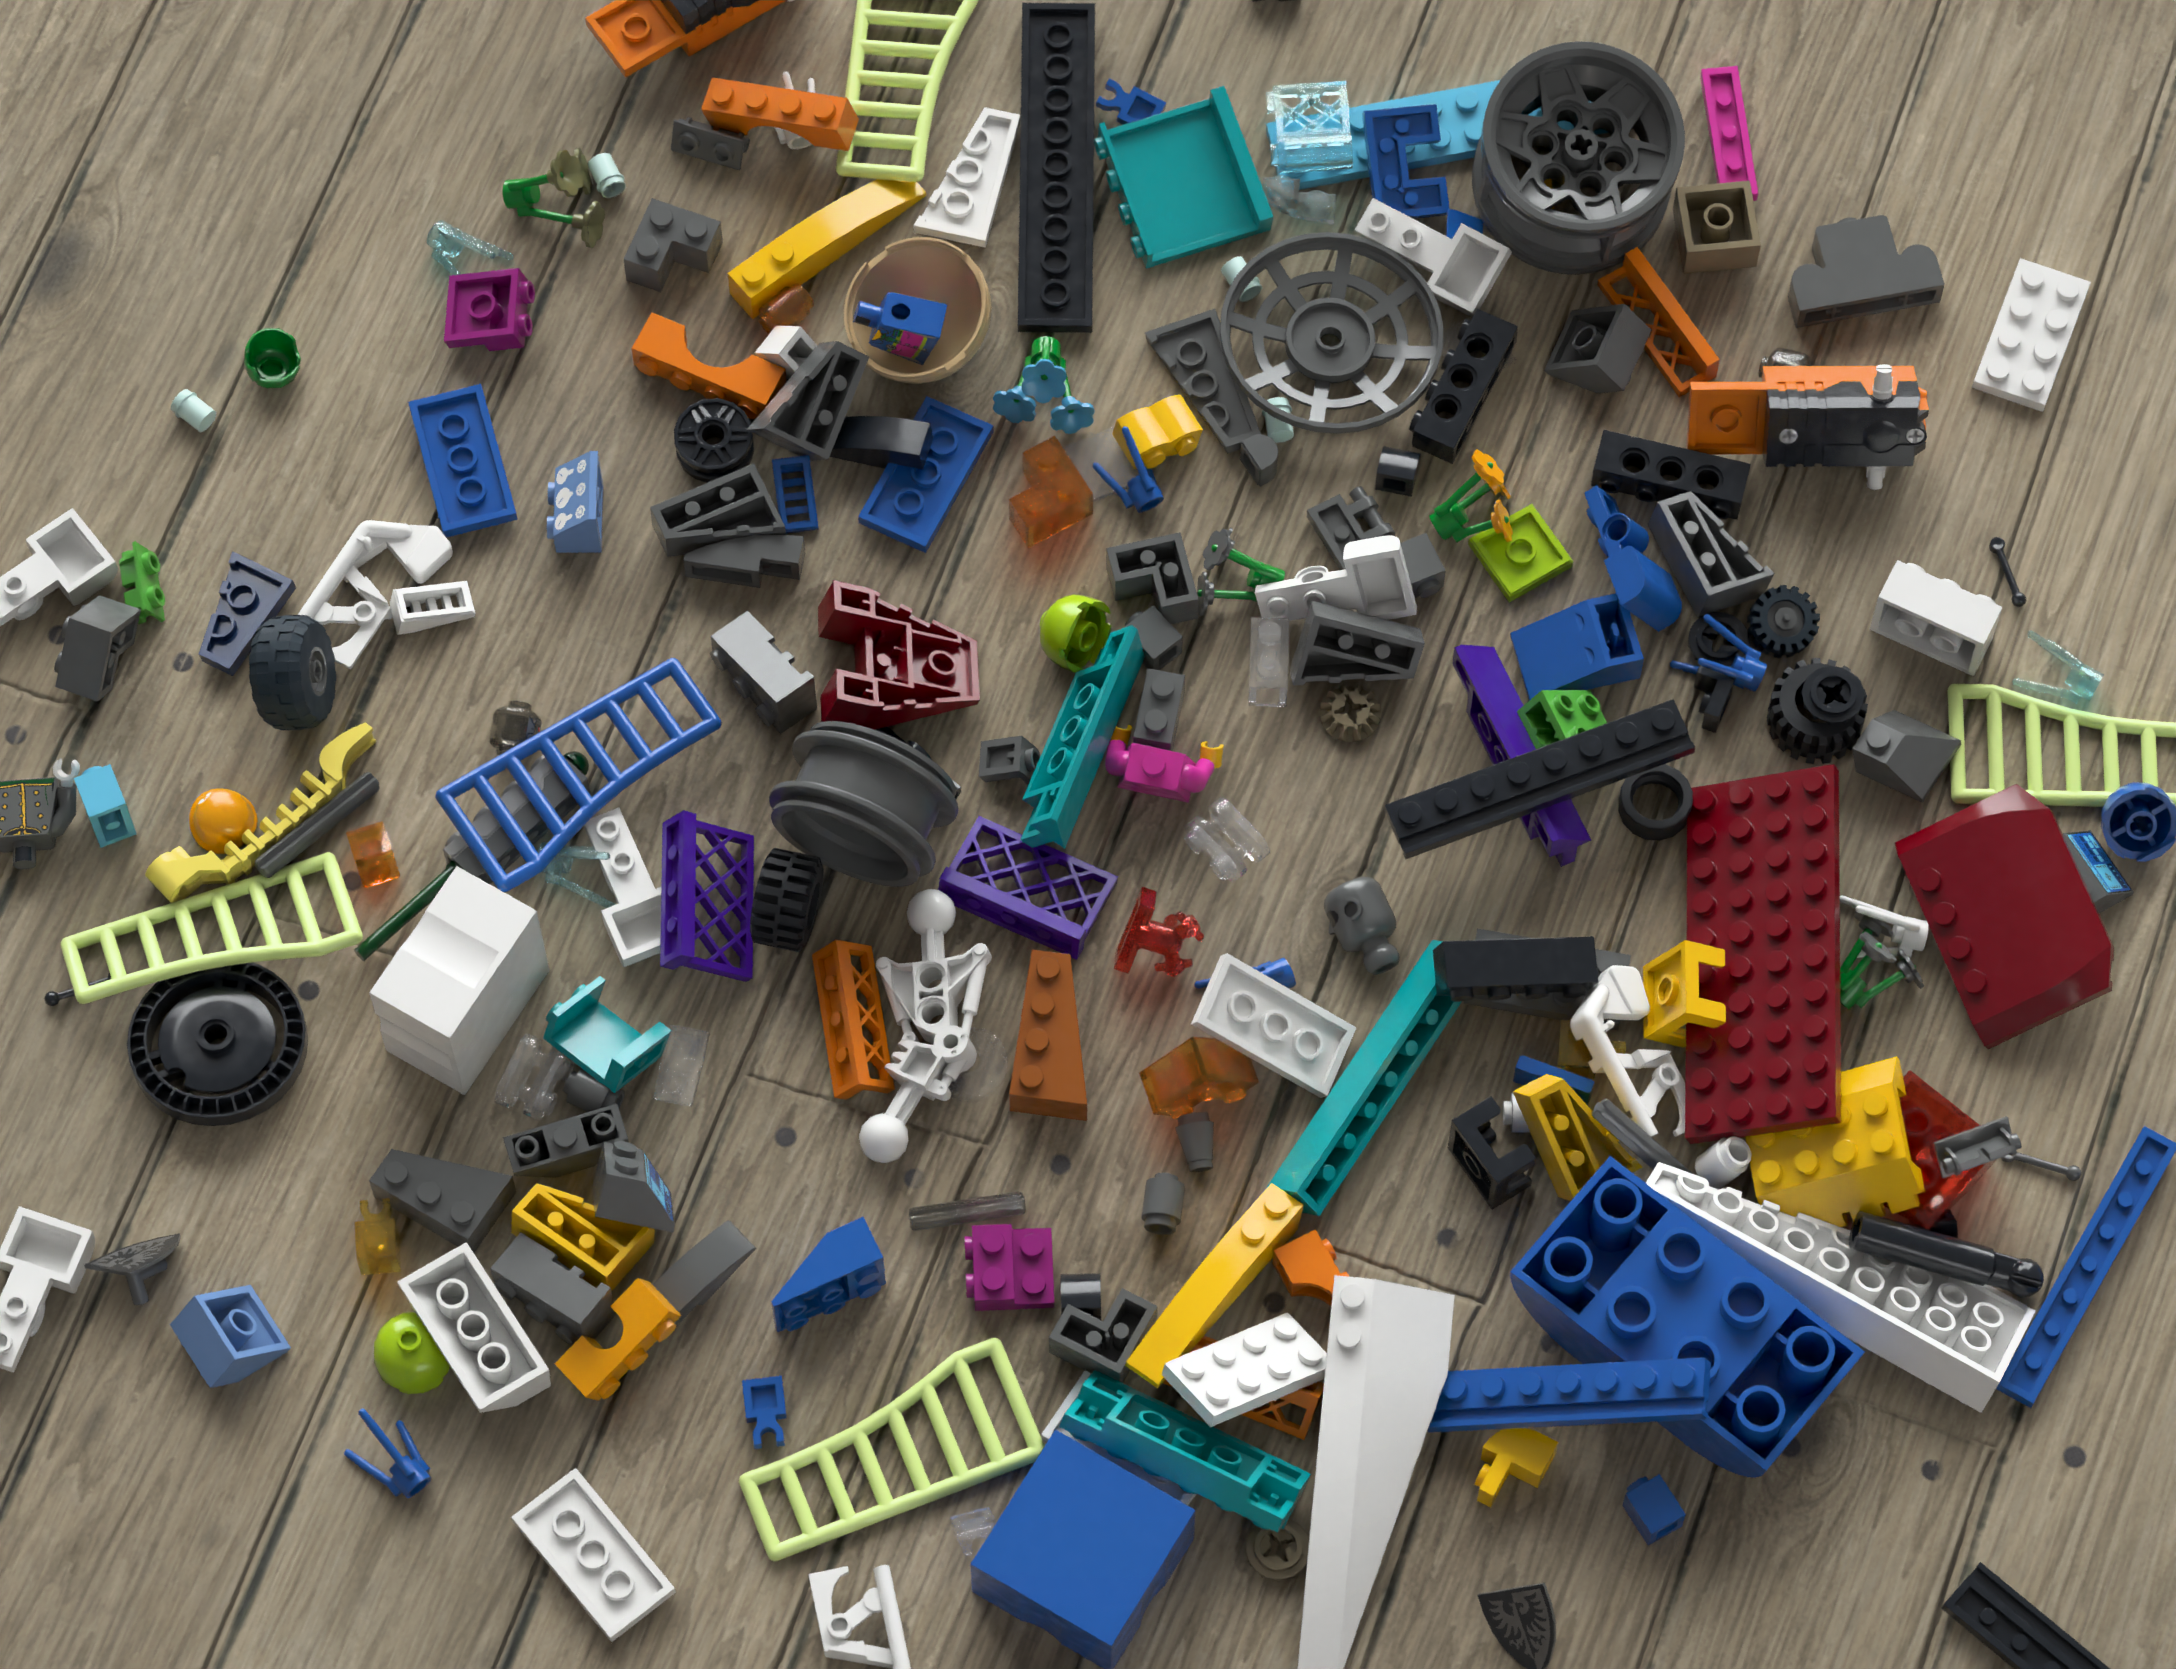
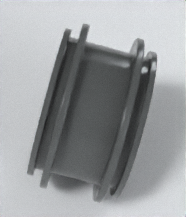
M839 721L820 722L813 725L810 731L803 732L795 738L792 752L795 760L801 767L795 781L778 783L772 788L769 795V803L773 810L771 813L772 823L789 843L806 855L820 857L822 864L831 869L862 881L883 886H909L914 884L918 877L927 875L932 871L936 863V857L932 847L926 840L932 828L951 824L956 819L959 810L955 799L956 787L954 782L938 764L898 739L852 723Z

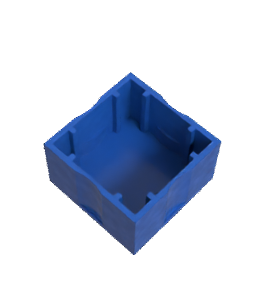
M1055 1429L971 1562L972 1592L1019 1620L1046 1630L1062 1645L1101 1668L1114 1669L1139 1629L1149 1603L1166 1585L1194 1540L1196 1510Z

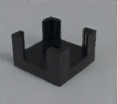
M1492 1096L1452 1120L1448 1149L1493 1210L1531 1186L1532 1179L1529 1175L1526 1176L1524 1172L1535 1165L1536 1157L1527 1145L1522 1144L1498 1159L1489 1145L1496 1140V1133L1491 1128L1489 1120L1498 1116L1501 1109Z

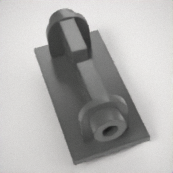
M687 117L686 120L681 118L674 120L671 143L672 151L740 171L742 154L747 152L750 144V139L745 138L744 133H735L721 128L716 132L713 131V126L694 121L691 117Z
M2007 1116L1934 1142L1942 1178L1960 1175L1962 1171L2007 1155L2013 1156L2016 1154V1150L2022 1148L2019 1136L2011 1132Z

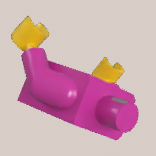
M1127 725V729L1115 728L1107 747L1105 767L1108 773L1120 777L1118 788L1189 803L1191 793L1202 791L1207 785L1214 769L1222 766L1224 745L1220 744L1219 747L1211 748L1208 747L1207 741L1202 742L1200 758L1195 764L1186 754L1137 743H1131L1127 748L1132 731V726Z

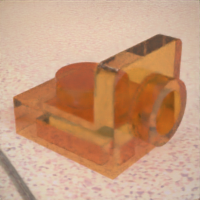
M383 821L346 832L364 888L400 877Z

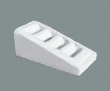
M467 581L393 589L390 600V608L397 635L414 633L475 616ZM456 595L459 604L458 608H453L450 596ZM437 599H441L443 605L441 610L437 608ZM426 602L427 611L422 612L420 604ZM410 606L412 613H407L406 607Z

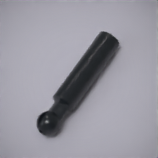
M1862 1211L1856 1215L1851 1227L1849 1248L1855 1251L1972 1284L1993 1286L2010 1291L2019 1297L2032 1296L2042 1288L2044 1283L2043 1271L2037 1262L2031 1259H2020L1998 1253L1990 1247Z

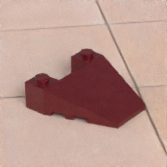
M833 580L818 606V635L821 638L854 645L855 673L840 669L835 670L820 696L821 722H846L875 730L978 704L980 701L976 640L934 619L931 624L911 615L913 609L903 604L897 608L879 599L881 593L871 588Z

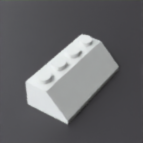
M467 1242L397 1282L480 1413L515 1407L551 1386L548 1367Z

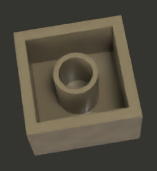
M1750 181L1676 187L1673 215L1683 274L1757 267L1761 243Z

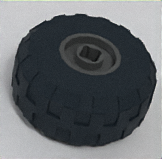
M285 615L272 617L256 630V635L251 643L249 679L253 701L256 704L259 716L275 729H312L327 718V715L332 710L333 700L335 699L336 671L331 640L324 626L310 616Z

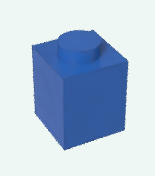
M1660 1474L1650 1480L1647 1476H1644L1627 1487L1626 1490L1628 1492L1625 1494L1622 1506L1648 1546L1682 1527L1686 1514Z

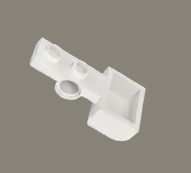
M1374 198L1355 228L1357 234L1390 248L1406 259L1411 265L1422 267L1433 273L1427 284L1433 291L1435 298L1471 317L1474 316L1477 309L1481 308L1512 253L1510 248L1462 223L1453 239Z
M73 508L25 539L32 556L0 577V626L12 618L24 620L32 616L42 606L43 598L58 587L71 604L76 606L107 586L115 578L118 572L116 561Z
M1380 536L1349 542L1344 547L1343 561L1346 569L1328 572V569L1324 566H1311L1299 571L1294 579L1256 585L1255 595L1263 624L1269 625L1306 618L1311 601L1346 610L1357 609L1358 613L1385 620L1416 615L1417 605L1400 540L1395 536Z
M616 808L591 818L584 825V828L598 857L609 889L614 894L618 903L601 910L605 928L623 967H627L660 953L661 887L655 889L621 810Z
M20 1206L18 1207L0 1248V1269L11 1272L0 1296L1 1369L14 1373L29 1337H33L41 1326L45 1313V1301L51 1287L73 1294L77 1291L86 1271L84 1265L89 1263L95 1246V1236L92 1230Z

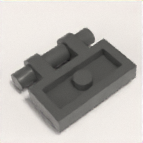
M1362 486L1356 487L1350 492L1354 503L1348 506L1339 494L1307 510L1308 520L1339 570L1346 569L1343 556L1344 547L1347 543L1380 536H1395V531L1390 523H1385L1378 513L1377 509L1379 506L1373 496L1366 494ZM1364 518L1371 529L1363 532L1356 519Z

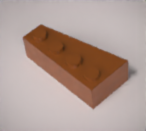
M1033 949L1031 951L1009 1092L1010 1111L1087 1121V1097L1070 954Z

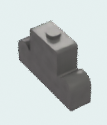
M1884 215L1862 219L1850 217L1834 224L1818 226L1815 230L1812 244L1816 265L1804 264L1799 266L1792 275L1788 292V302L1795 327L1800 328L1939 303L1945 284L1934 251L1924 245H1911L1902 254H1898L1888 218Z

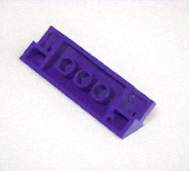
M1459 645L1454 647L1452 664L1468 694L1466 712L1492 764L1495 765L1536 750L1517 713L1524 705L1495 648L1475 645ZM1571 799L1520 817L1530 840L1540 837L1549 857L1556 856L1561 867L1575 862L1579 845L1592 841Z

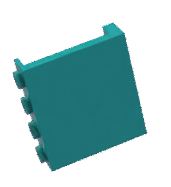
M1225 86L1211 89L1209 99L1107 130L1104 122L1099 124L1098 136L1094 139L1095 150L1100 160H1106L1109 171H1106L1109 188L1112 193L1118 192L1121 204H1118L1120 218L1124 226L1130 225L1133 237H1130L1133 253L1136 258L1142 257L1146 269L1271 230L1274 216Z

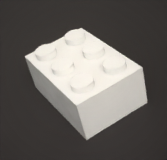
M1897 560L1878 597L1870 630L1974 676L1993 639L2002 607L1985 595H1975L1961 589L1952 580L1939 579L1926 573L1923 568L1916 564H1905Z

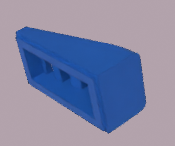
M809 455L772 459L778 513L785 525L786 534L819 530ZM803 471V478L782 480L781 474ZM805 485L806 491L784 494L783 488ZM807 499L808 505L785 507V502ZM809 513L810 520L787 522L788 515Z

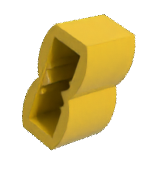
M1174 395L1162 399L1150 407L1140 408L1123 415L1116 420L1112 435L1132 467L1137 469L1122 433V428L1124 426L1128 427L1145 467L1151 469L1160 465L1166 456L1177 454L1184 456L1195 450L1203 429L1182 396Z

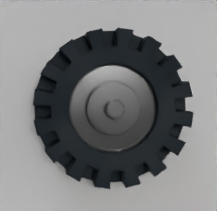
M1780 585L1777 589L1772 587L1762 594L1749 610L1751 612L1747 616V623H1750L1747 631L1749 636L1753 635L1755 638L1752 643L1756 647L1759 644L1763 647L1761 652L1766 655L1772 652L1775 658H1781L1783 655H1786V658L1794 656L1797 652L1800 653L1812 642L1813 637L1818 633L1819 626H1817V623L1820 621V613H1815L1817 605L1815 601L1809 602L1808 598L1810 595L1806 591L1800 594L1798 587L1793 586L1791 589H1787V585Z

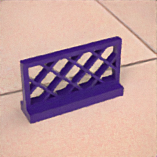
M685 810L662 823L660 967L674 970L679 966H684L743 982L753 979V941L750 933V918L754 890V835L696 820V813ZM696 833L703 834L712 846V849L706 854L696 844ZM727 842L741 844V860L736 863L724 846ZM715 852L728 868V871L721 877L708 860ZM698 866L701 867L712 882L705 890L696 880V868ZM731 874L741 886V895L737 899L724 882ZM714 888L717 889L728 904L721 912L718 911L707 895ZM697 902H700L711 918L704 926L695 916V904ZM731 910L740 921V932L737 934L734 933L723 917ZM714 924H716L728 941L721 948L717 946L707 932ZM697 938L701 940L711 954L709 958L695 957V940ZM730 946L740 957V968L733 967L723 954Z
M978 816L950 867H946L940 876L938 890L947 894L954 902V906L1060 953L1070 954L1071 958L1077 960L1084 948V942L1117 884L1118 876L1045 844L1031 848L1020 840L1022 834ZM981 831L997 837L1000 845L981 850L977 838ZM1023 848L1032 853L1033 861L1015 865L1010 852ZM1004 854L1009 867L990 872L985 858ZM978 861L983 874L969 877L958 871L963 864ZM1054 864L1066 867L1069 876L1050 880L1045 867ZM1038 869L1043 883L1024 887L1020 874ZM1013 876L1018 889L1003 892L996 888L994 881ZM1094 879L1105 884L1101 892L1085 896L1080 882ZM1073 884L1079 898L1060 903L1054 889ZM1048 891L1053 905L1042 908L1031 904L1029 896ZM1083 907L1087 918L1081 926L1067 920L1063 911Z

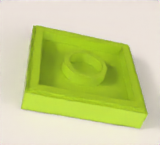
M1533 504L1509 516L1513 535H1511L1512 541L1507 542L1503 533L1497 534L1494 528L1482 531L1469 538L1468 541L1469 547L1509 603L1573 567L1572 558Z

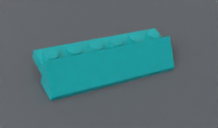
M1133 625L1111 632L1105 647L1100 649L1094 666L1078 671L1074 675L1022 799L1034 807L1020 839L1031 848L1052 841L1064 849L1066 848L1145 658L1138 629Z
M1096 1370L1082 1384L1077 1399L1064 1413L1059 1426L1069 1431L1074 1438L1080 1441H1089L1100 1446L1115 1458L1131 1461L1141 1466L1150 1475L1162 1476L1178 1484L1187 1493L1199 1494L1215 1502L1222 1510L1236 1512L1250 1519L1256 1526L1262 1529H1271L1275 1532H1278L1280 1528L1284 1530L1311 1476L1310 1473L1215 1427H1210L1208 1424Z

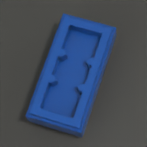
M1523 1055L1519 1057L1515 1067L1513 1082L1526 1085L1545 1074L1563 1078L1588 1106L1594 1086L1592 1079Z

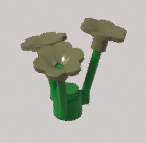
M580 148L574 149L575 156H570L567 150L558 151L556 159L551 161V170L545 175L532 178L509 179L504 182L502 195L505 206L508 209H517L519 217L534 216L572 224L573 228L582 230L581 238L582 241H585L588 248H593L596 240L601 238L605 209L601 208L600 202H592L584 215L574 214V216L532 208L533 204L538 203L540 200L539 185L554 184L558 191H564L568 197L576 196L578 188H582L585 195L591 193L590 186L592 183L588 164Z

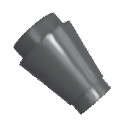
M1196 1112L1179 1116L1177 1118L1179 1126L1175 1127L1187 1164H1189L1190 1172H1202L1212 1169L1214 1122L1209 1120L1207 1112Z

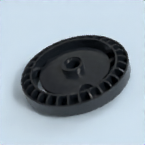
M253 962L198 971L155 983L143 996L134 1011L127 1039L129 1062L138 1086L147 1099L159 1110L177 1120L204 1126L231 1125L249 1120L267 1111L293 1087L302 1071L308 1048L306 1020L296 995L278 975ZM248 991L265 998L283 1018L285 1027L284 1042L275 1063L271 1060L276 1047V1028L273 1018L267 1007L254 995L248 993ZM167 1014L159 1032V1049L151 1052L156 1029ZM225 1038L224 1042L220 1044H210L215 1039ZM163 1063L165 1069L157 1072L154 1066ZM265 1070L267 1073L262 1078L258 1079V1077ZM186 1076L184 1087L204 1094H223L238 1090L246 1085L248 1087L225 1096L206 1097L183 1092L169 1083Z

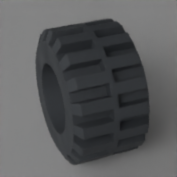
M1812 658L1811 664L1808 665L1804 660L1796 662L1795 669L1793 670L1791 667H1788L1784 670L1782 678L1778 677L1774 685L1767 715V725L1771 726L1770 735L1773 740L1779 739L1777 747L1783 752L1787 749L1791 750L1790 757L1797 761L1799 756L1806 757V763L1814 764L1815 759H1821L1822 764L1830 763L1832 755L1837 759L1845 756L1847 749L1852 750L1857 742V738L1860 737L1868 704H1865L1867 699L1865 689H1863L1864 701L1858 715L1850 718L1846 724L1836 722L1829 726L1827 722L1818 723L1810 721L1796 707L1799 703L1803 702L1802 690L1808 676L1819 668L1836 666L1837 661L1829 659L1827 664H1822L1820 658ZM1845 665L1842 667V668L1847 669V670H1849V671L1851 672V669H1849V668L1846 667ZM1841 686L1832 693L1824 691L1826 693L1825 703L1830 704L1834 700L1839 703L1841 702L1839 700Z
M773 848L767 855L758 878L751 911L750 933L754 943L798 953L806 946L814 927L822 893L824 869L820 857L779 848Z

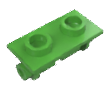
M134 541L132 542L133 550L124 551L121 554L122 558L119 560L122 586L126 589L132 586L136 587L124 592L125 604L141 609L138 624L145 623L146 617L150 615L163 622L165 621L163 610L165 596L159 584V560L154 552Z

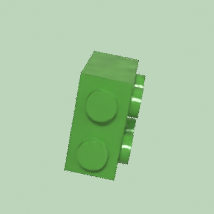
M1541 690L1517 711L1536 749L1607 723L1600 710V703L1591 690Z

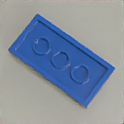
M478 384L409 401L411 416L441 528L446 538L518 520L482 385Z
M928 396L924 399L913 419L930 423L934 437L923 470L888 463L858 516L859 524L924 553L929 549L994 433L993 425Z

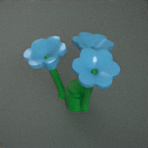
M1043 336L1034 340L1031 346V355L1025 358V365L1018 386L1009 389L1007 392L997 391L993 396L994 412L1005 416L1012 423H1020L1022 420L1028 422L1034 420L1036 416V402L1027 396H1034L1035 400L1039 403H1047L1052 397L1058 398L1063 396L1062 406H1057L1051 411L1052 419L1050 420V426L1053 430H1063L1067 434L1078 432L1080 428L1089 427L1094 422L1092 415L1095 410L1093 405L1081 403L1071 395L1066 373V360L1061 358V344L1053 337Z

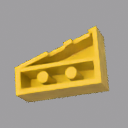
M1545 1074L1512 1091L1559 1198L1571 1201L1609 1156L1632 1173L1643 1168L1619 1144V1140L1593 1118V1111L1563 1078Z
M538 1183L512 1210V1234L517 1237L520 1232L557 1254V1260L570 1270L574 1265L583 1270L585 1273L583 1279L597 1288L602 1282L611 1288V1292L654 1244V1228L595 1217L594 1205L585 1203L584 1198Z

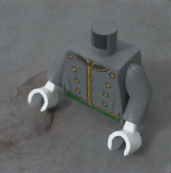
M59 759L53 766L55 777L0 781V852H13V866L15 868H34L36 866V851L53 849L56 844V838L65 833L76 816V784L73 783V778L80 771V764L77 760H73L71 763L72 772L70 775L62 771V759Z

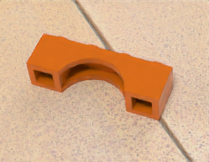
M714 77L711 78L701 108L709 124L713 126L714 131H719L721 128L735 133L741 132L747 136L748 131L754 127L770 126L793 132L805 138L814 146L849 151L859 121L851 103L845 97Z
M651 312L631 348L634 366L648 376L658 375L670 380L675 387L685 391L691 389L703 394L706 399L719 398L733 402L745 411L750 419L758 417L787 382L785 368L755 355H751L741 363L730 367H712L701 363L693 357L687 348L685 326Z
M1316 1229L1273 1250L1272 1264L1291 1297L1310 1296L1332 1306L1334 1275L1350 1277L1347 1272L1340 1273L1334 1262L1337 1260V1256L1333 1246L1327 1238L1321 1240Z

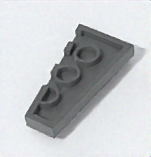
M1215 309L1145 332L1147 341L1227 454L1241 449V441L1252 435L1261 434L1248 397L1239 388L1230 374L1223 357L1220 341V321Z

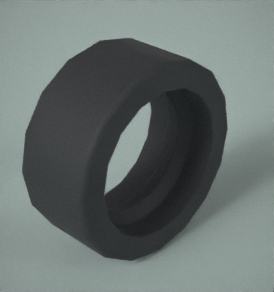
M1663 764L1625 779L1620 790L1618 812L1623 824L1634 835L1645 840L1661 841L1675 836L1685 827L1692 809L1693 791L1688 779L1679 770ZM1647 784H1661L1670 788L1678 798V808L1675 814L1664 820H1650L1640 815L1633 805V796L1640 786Z

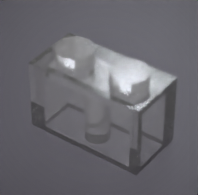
M1251 617L1248 706L1286 707L1289 618Z

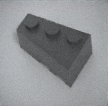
M1691 491L1657 503L1647 525L1697 618L1759 598L1766 592L1775 573L1767 566L1763 568L1748 553L1749 548L1742 541L1737 543L1723 529L1724 523Z
M1311 601L1290 667L1293 685H1305V682L1329 681V683H1341V680L1365 679V681L1412 679L1415 676L1425 644L1421 629Z

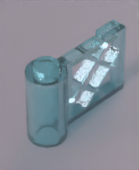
M1346 81L1273 85V92H1266L1267 113H1275L1277 144H1270L1271 166H1279V173L1353 169ZM1340 94V98L1330 106L1319 100L1324 95ZM1297 97L1302 102L1292 108L1282 102L1281 98ZM1310 106L1322 112L1313 120L1302 114ZM1332 118L1340 123L1342 128L1326 129L1321 125ZM1293 120L1304 126L1300 131L1284 132V128Z

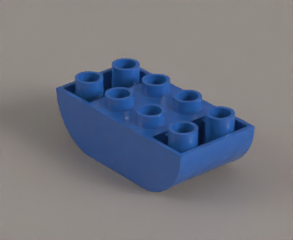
M1611 1156L1607 1158L1510 1271L1513 1288L1527 1311L1551 1338L1582 1364L1706 1358L1711 1363L1709 1401L1706 1402L1708 1418L1701 1420L1659 1421L1658 1423L1707 1460L1730 1472L1745 1477H1760L1765 1474L1865 1353L1855 1343Z

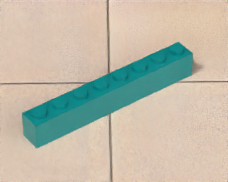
M1432 940L1268 1184L1269 1186L1273 1183L1304 1205L1302 1213L1316 1216L1321 1215L1462 1001H1451L1450 996H1437L1433 950L1443 941Z

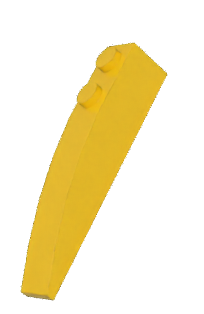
M876 179L841 197L798 223L728 272L730 295L752 319L756 318L926 197V191L917 182Z
M1271 1183L1221 1239L1176 1294L1126 1361L1125 1366L1158 1388L1165 1381V1378L1162 1376L1164 1364L1188 1354L1273 1258V1250L1283 1246L1298 1230L1304 1205Z

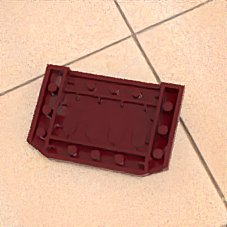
M2018 784L2010 786L1895 842L1898 857L1972 1025L1987 1049L1993 1048L2112 991L2111 966L2112 961H2114V946L2053 812Z

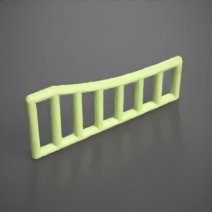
M857 0L845 98H848L855 113L859 116L917 120L914 136L855 131L849 151L838 150L836 163L838 175L919 182L923 179L931 122L940 83L951 53L979 0H957L963 2L955 16L871 10L872 0ZM869 24L947 30L940 45L867 40ZM865 54L933 60L928 75L863 70ZM861 85L924 90L920 105L859 101ZM853 146L911 150L910 167L852 162Z
M1951 684L1947 690L1949 735L1961 740V746L1950 761L1951 799L1957 804H1975L2005 789L2001 702L2025 711L2028 787L2026 791L2045 806H2104L2107 798L2120 787L2117 733L2140 735L2143 783H2150L2158 787L2156 737L2176 738V723L2110 717L2075 710L1994 684ZM1963 699H1986L1989 789L1966 788ZM2040 715L2063 722L2066 791L2043 790ZM2079 726L2102 730L2105 792L2082 791ZM2166 793L2176 806V793Z
M327 852L286 865L270 878H265L259 874L62 939L60 946L76 1000L80 1004H87L127 990L198 971L243 963L322 956L359 944L363 939V934L337 859L333 853ZM321 870L325 872L345 932L322 939L302 880L303 876ZM287 882L307 942L282 943L264 889ZM250 894L266 946L242 948L227 901ZM212 906L226 951L203 955L190 913ZM175 918L188 958L165 964L153 925ZM138 930L149 968L126 974L115 937ZM101 943L111 979L89 986L78 949Z
M991 1338L954 1352L891 1403L856 1425L788 1457L742 1474L739 1478V1484L768 1558L772 1561H779L1034 1463L1045 1445L1001 1340ZM988 1356L992 1359L1028 1446L1026 1449L1005 1456L968 1364ZM953 1373L956 1376L990 1459L989 1463L971 1470L967 1469L935 1391V1388ZM920 1399L923 1401L953 1475L932 1485L929 1482L902 1416L904 1411ZM887 1423L890 1426L916 1490L895 1499L892 1498L868 1438L869 1434ZM854 1444L878 1504L856 1514L832 1456L833 1453ZM816 1461L840 1517V1520L817 1528L795 1472ZM779 1477L802 1531L801 1535L783 1542H779L758 1485Z

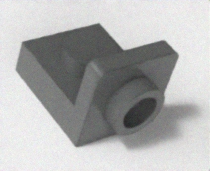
M1023 736L981 741L979 777L984 782L1021 778L1029 785L1041 756L1040 752Z

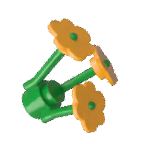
M1476 449L1471 457L1475 463L1474 469L1476 473L1448 500L1434 509L1435 512L1429 516L1438 534L1445 541L1453 537L1456 542H1459L1469 535L1494 528L1497 534L1503 533L1505 540L1510 542L1512 541L1511 535H1513L1507 509L1503 506L1500 499L1496 500V504H1494L1491 520L1467 528L1464 526V524L1469 522L1464 509L1489 491L1494 495L1501 493L1506 499L1511 498L1503 484V477L1505 476L1503 471L1498 468L1497 463L1490 455L1483 454L1480 450ZM1483 479L1485 484L1458 503L1470 489Z

